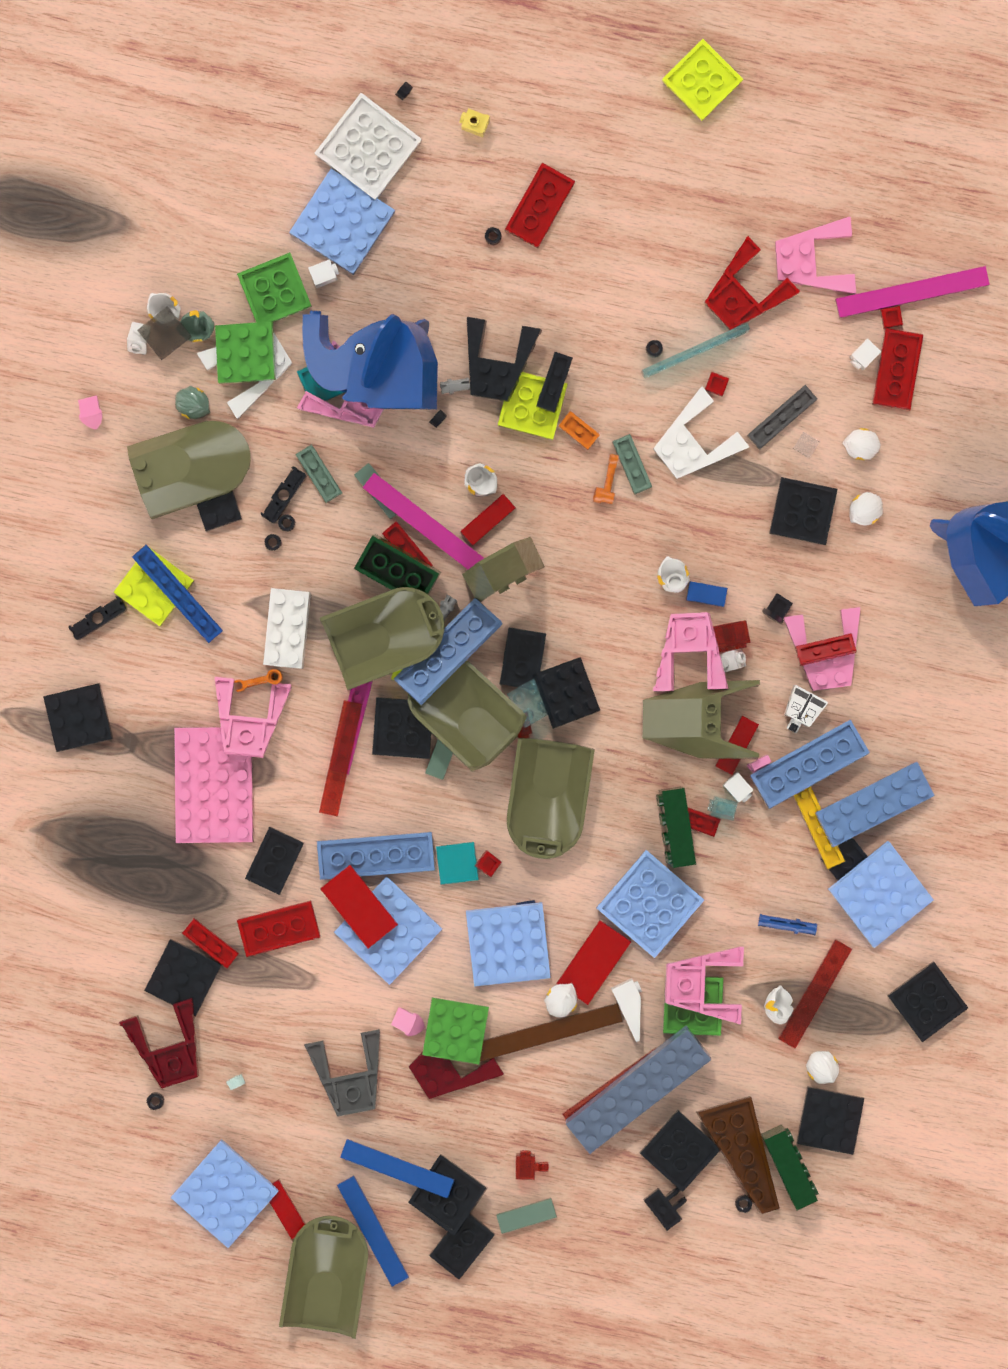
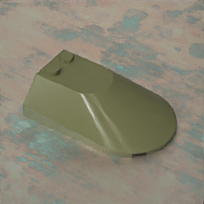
M220 421L201 422L127 446L128 457L135 480L151 519L233 491L243 482L251 463L250 448L244 436L235 427Z
M409 587L387 591L320 617L342 672L347 690L424 661L437 650L444 634V618L438 604L425 592Z
M467 660L422 705L409 694L407 699L409 707L418 721L472 772L489 765L517 738L527 718L519 707Z
M518 738L507 811V829L511 839L521 851L535 858L550 859L563 855L577 843L584 826L595 749L545 739Z
M322 1216L309 1221L299 1230L291 1247L279 1327H302L335 1332L356 1339L368 1262V1247L363 1234L352 1222L338 1216Z

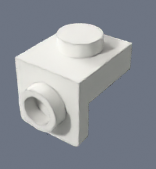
M132 322L127 337V351L144 355L147 353V342L151 332V325Z
M741 648L720 654L724 672L746 667V656Z

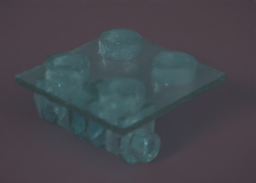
M534 679L507 694L509 699L527 716L523 724L524 728L547 716Z

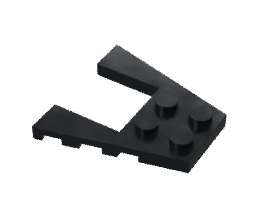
M467 317L470 394L475 397L509 402L519 382V377L527 365V360L535 348V343L542 333V329L522 326L515 363L480 358L487 321Z

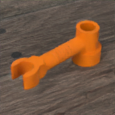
M610 455L604 489L595 488L593 502L613 504L615 493L611 492L618 455Z
M272 669L263 677L235 680L234 683L241 682L243 685L241 689L236 691L242 692L248 687L264 683L279 684L283 680V674L278 669ZM275 673L279 676L277 680L274 679Z

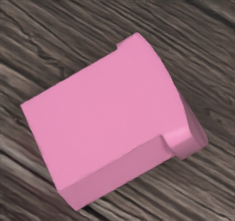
M93 396L78 400L80 421L92 429H97L102 421V410L100 409L98 397Z
M764 755L747 764V767L752 773H755L769 765L771 760L768 755Z
M400 1007L391 1024L404 1031L407 1036L416 1035L425 1029L423 1019L418 1014L411 1013Z

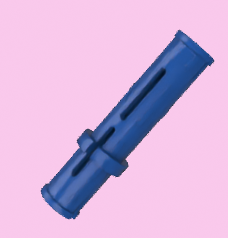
M759 915L758 926L793 931L794 934L799 932L816 935L817 923L803 922L797 918L796 920Z

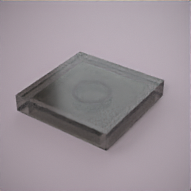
M168 306L137 330L161 360L192 337Z

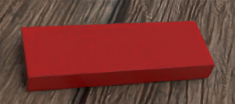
M503 493L460 532L472 545H475L515 510L516 507Z
M397 521L382 533L390 543L433 566Z
M852 633L795 647L800 666L857 652Z
M741 716L728 742L747 749L759 724ZM718 759L715 766L733 775L741 759Z
M688 807L691 829L715 837L721 819Z
M195 918L182 932L184 936L225 968H228L239 954V952Z
M278 1179L272 1185L279 1191L269 1202L290 1238L293 1239L306 1223L280 1179Z

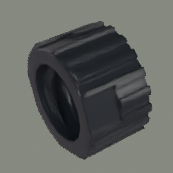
M405 82L395 95L404 100L413 87L408 82Z
M494 227L488 228L485 233L486 242L490 245L498 244L502 237L500 230ZM495 232L498 237L495 240L489 239V234Z
M658 340L649 341L646 346V353L652 358L660 356L663 351L661 342ZM657 345L659 348L658 352L652 353L650 346Z
M440 409L429 423L437 428L447 415Z
M285 514L278 521L280 529L285 532L293 530L296 525L295 519L291 515ZM284 519L291 521V525L287 528L283 526Z
M276 534L266 536L264 541L265 547L271 551L278 550L281 546L280 537ZM270 538L277 540L276 546L271 547L268 544Z
M154 1092L148 1096L146 1103L151 1110H157L163 1106L165 1099L162 1094ZM153 1097L159 1098L160 1103L158 1105L152 1104L151 1100Z
M739 1195L736 1198L735 1206L739 1212H749L752 1209V1200L748 1195ZM747 1200L748 1205L741 1208L739 1205L740 1201Z

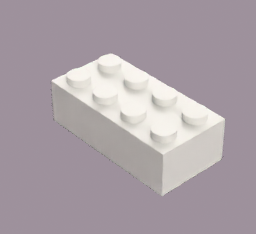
M271 588L263 665L303 669L311 598L310 592Z

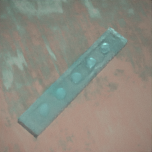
M748 323L740 325L647 367L641 373L646 379L749 332L750 327Z

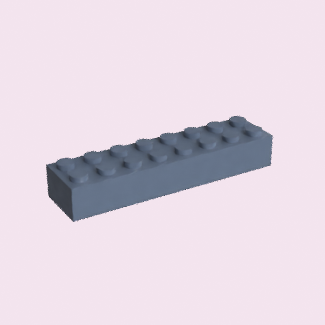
M687 1025L567 1117V1127L588 1153L591 1154L711 1061L710 1054Z

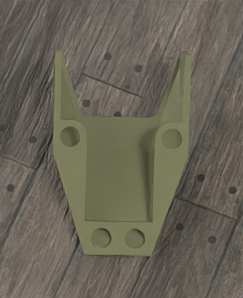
M528 537L513 542L482 559L462 575L473 596L481 603L497 591L501 594L509 590L508 585L514 582L518 585L527 580L526 575L545 566L532 538Z
M760 680L727 681L728 689L709 690L707 689V682H698L644 699L642 738L702 759H758L759 753L722 740L721 698L750 687H758Z

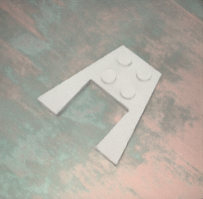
M274 334L277 380L293 363ZM216 347L197 353L207 371L217 365ZM276 380L259 381L258 384L228 401L227 404L235 417L239 419Z
M703 387L698 390L653 448L676 479L749 448L741 435L736 432L707 455L684 425L714 402Z

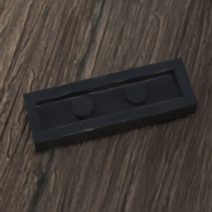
M554 352L536 407L555 413L573 357Z

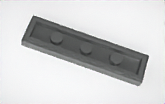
M804 385L747 436L760 450L817 400V397Z

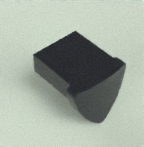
M776 593L768 607L764 608L762 612L773 621L782 624L784 616L793 603Z

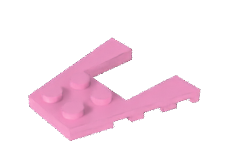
M851 217L775 241L778 281H784L788 278L794 284L856 294L855 274L816 276L814 240L852 237Z
M335 341L332 342L334 348L338 349L340 347ZM307 391L297 409L372 428L375 427L384 410L368 408V405L363 402H350L346 400L339 409Z
M860 607L842 609L840 612L843 635L852 633L856 647ZM803 615L784 617V622L787 625L795 647L807 644ZM855 653L803 665L812 691L851 686Z
M710 613L671 614L665 637L666 643L662 650V660L657 671V681L653 691H674V653L707 652V689H728Z
M215 677L224 753L263 758L290 693L291 684H272L268 717L263 719L230 715L234 679Z
M740 946L666 964L665 1003L741 1024V1004L704 1003L705 966H743L744 947Z

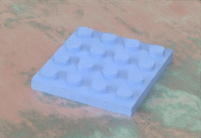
M330 169L289 233L354 275L395 213V210L379 199L374 200L347 178Z
M889 841L828 888L873 948L934 901Z
M645 850L596 908L655 958L703 903L704 899L651 853Z
M386 876L372 892L398 925L369 949L346 921L334 933L390 985L442 928Z
M542 902L466 910L474 987L551 978Z
M221 1139L176 1190L171 1199L229 1248L279 1190Z

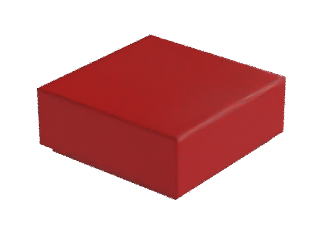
M900 306L880 310L883 329L903 325Z
M711 372L705 390L723 397L729 378Z
M485 850L475 867L488 877H492L502 861Z

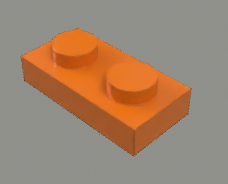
M571 411L558 425L559 428L587 450L600 436L599 433Z

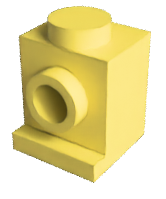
M468 108L467 113H462L459 123H462V130L483 137L489 124L490 116ZM471 118H476L477 122L473 124L470 120Z

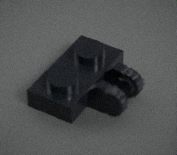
M677 1187L666 1196L657 1188L643 1199L667 1231L682 1220V1217L676 1210L687 1201L683 1197L673 1206L669 1202L670 1199L680 1192Z

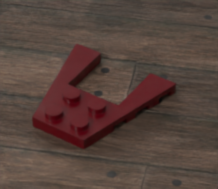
M192 998L173 1004L185 1039L181 1042L151 1051L138 1015L119 1022L162 1089L199 1076Z
M422 1052L409 1065V1069L428 1099L504 1075L495 1058L490 1059L462 1078L451 1060L422 1055Z

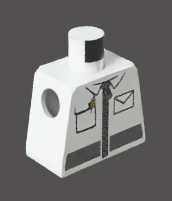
M794 685L784 715L791 718L787 729L797 734L801 724L810 727L828 702Z

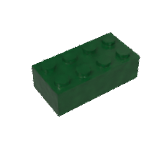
M376 534L372 535L354 567L358 572L390 590L409 587L421 590L428 595L441 574V571Z
M680 786L658 790L659 794L656 795L657 806L661 807L662 813H659L660 825L664 826L665 831L662 832L663 844L667 845L668 850L664 852L666 863L670 864L673 868L696 865L685 788Z
M781 1124L761 1133L796 1210L817 1202L816 1195L819 1193L813 1181L808 1180L811 1176L807 1167L799 1161L803 1158L796 1145H792L794 1139L789 1129H784Z

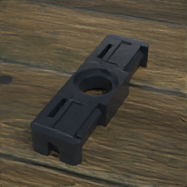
M294 466L291 467L293 471L291 470L284 481L285 483L281 482L271 498L273 500L270 501L264 510V514L261 512V516L273 524L278 521L307 477L304 472ZM281 490L289 492L287 500L279 499L278 494Z
M116 596L117 599L112 600L104 605V607L99 606L85 615L86 618L75 623L73 627L69 625V630L73 633L74 638L81 640L125 613L127 607L122 599ZM95 613H101L103 616V621L99 624L93 621Z

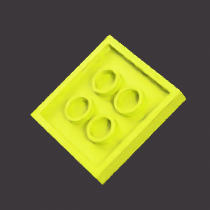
M704 39L662 79V82L701 121L743 81V78Z
M522 372L510 401L503 402L498 426L553 440L568 384L564 383L555 413L536 407L546 378Z
M151 549L188 590L194 580ZM135 562L114 591L116 595L160 627L175 608V605L137 562Z

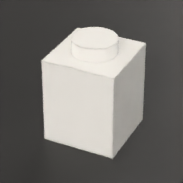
M330 259L308 268L316 288L338 280L336 275L339 274L335 263L331 264Z
M867 338L849 357L851 359L850 362L856 369L859 370L861 368L864 370L881 351Z
M738 772L723 784L737 802L743 801L744 803L752 796L751 792L753 789Z

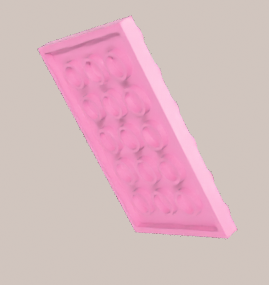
M221 727L174 728L176 843L253 842L252 757L225 754Z

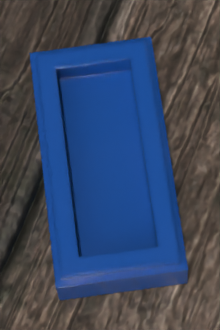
M690 581L686 600L724 607L728 588Z

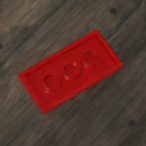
M541 163L509 220L505 231L539 248L574 186L575 180Z
M885 328L872 404L911 410L923 334Z
M351 864L320 888L368 949L398 925Z
M311 900L237 920L246 957L321 938Z
M599 920L556 984H573L577 998L589 1005L631 941Z

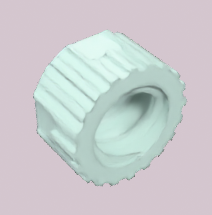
M242 1074L229 1079L226 1083L230 1090H233L245 1084Z

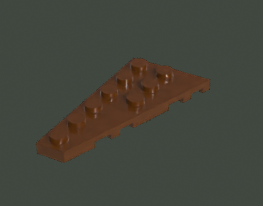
M748 1096L696 1111L759 1213L764 1214L780 1209L752 1097Z

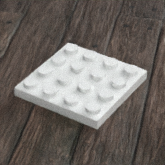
M360 93L314 154L376 200L421 143L422 139L364 94Z

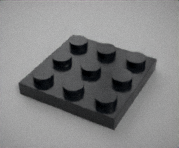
M781 477L769 534L826 545L838 489Z
M581 657L532 674L553 729L601 711Z
M100 683L43 696L56 752L113 739Z
M376 697L372 755L430 759L432 733L414 716L409 707L408 700Z
M170 939L144 991L171 1005L192 998L194 1016L196 1017L222 965Z
M934 961L887 995L921 1042H924L968 1009V1006Z
M807 1086L796 1143L854 1155L865 1098Z
M677 1110L639 1153L683 1192L720 1150L706 1134Z
M440 1154L430 1170L455 1179L449 1197L445 1198L418 1187L408 1203L450 1234L456 1236L488 1187Z

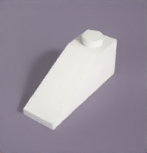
M631 978L611 987L635 1041L638 1042L640 1041L641 997L639 993L642 990L638 981L633 982Z

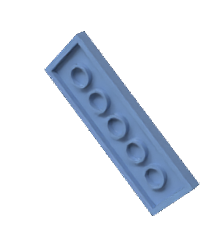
M474 598L444 628L443 638L437 650L424 661L404 668L394 678L395 682L422 705L503 623Z
M849 720L751 774L750 777L767 807L771 809L863 758L870 752L852 721Z
M915 762L815 812V815L831 846L835 847L935 795L918 762Z
M432 832L317 841L320 880L333 879L350 864L359 876L435 870Z

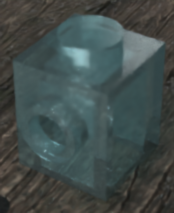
M714 796L713 800H709L707 811H710L711 816L734 821L738 802Z

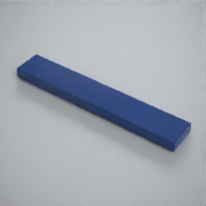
M147 544L132 556L208 643L223 631Z
M349 1139L346 1140L340 1158L445 1198L449 1197L455 1180Z
M353 1175L337 1184L391 1286L393 1287L409 1278L355 1176Z

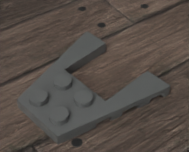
M380 1029L361 1033L368 1071L334 1078L330 1077L324 1040L304 1044L337 1117L376 1109Z

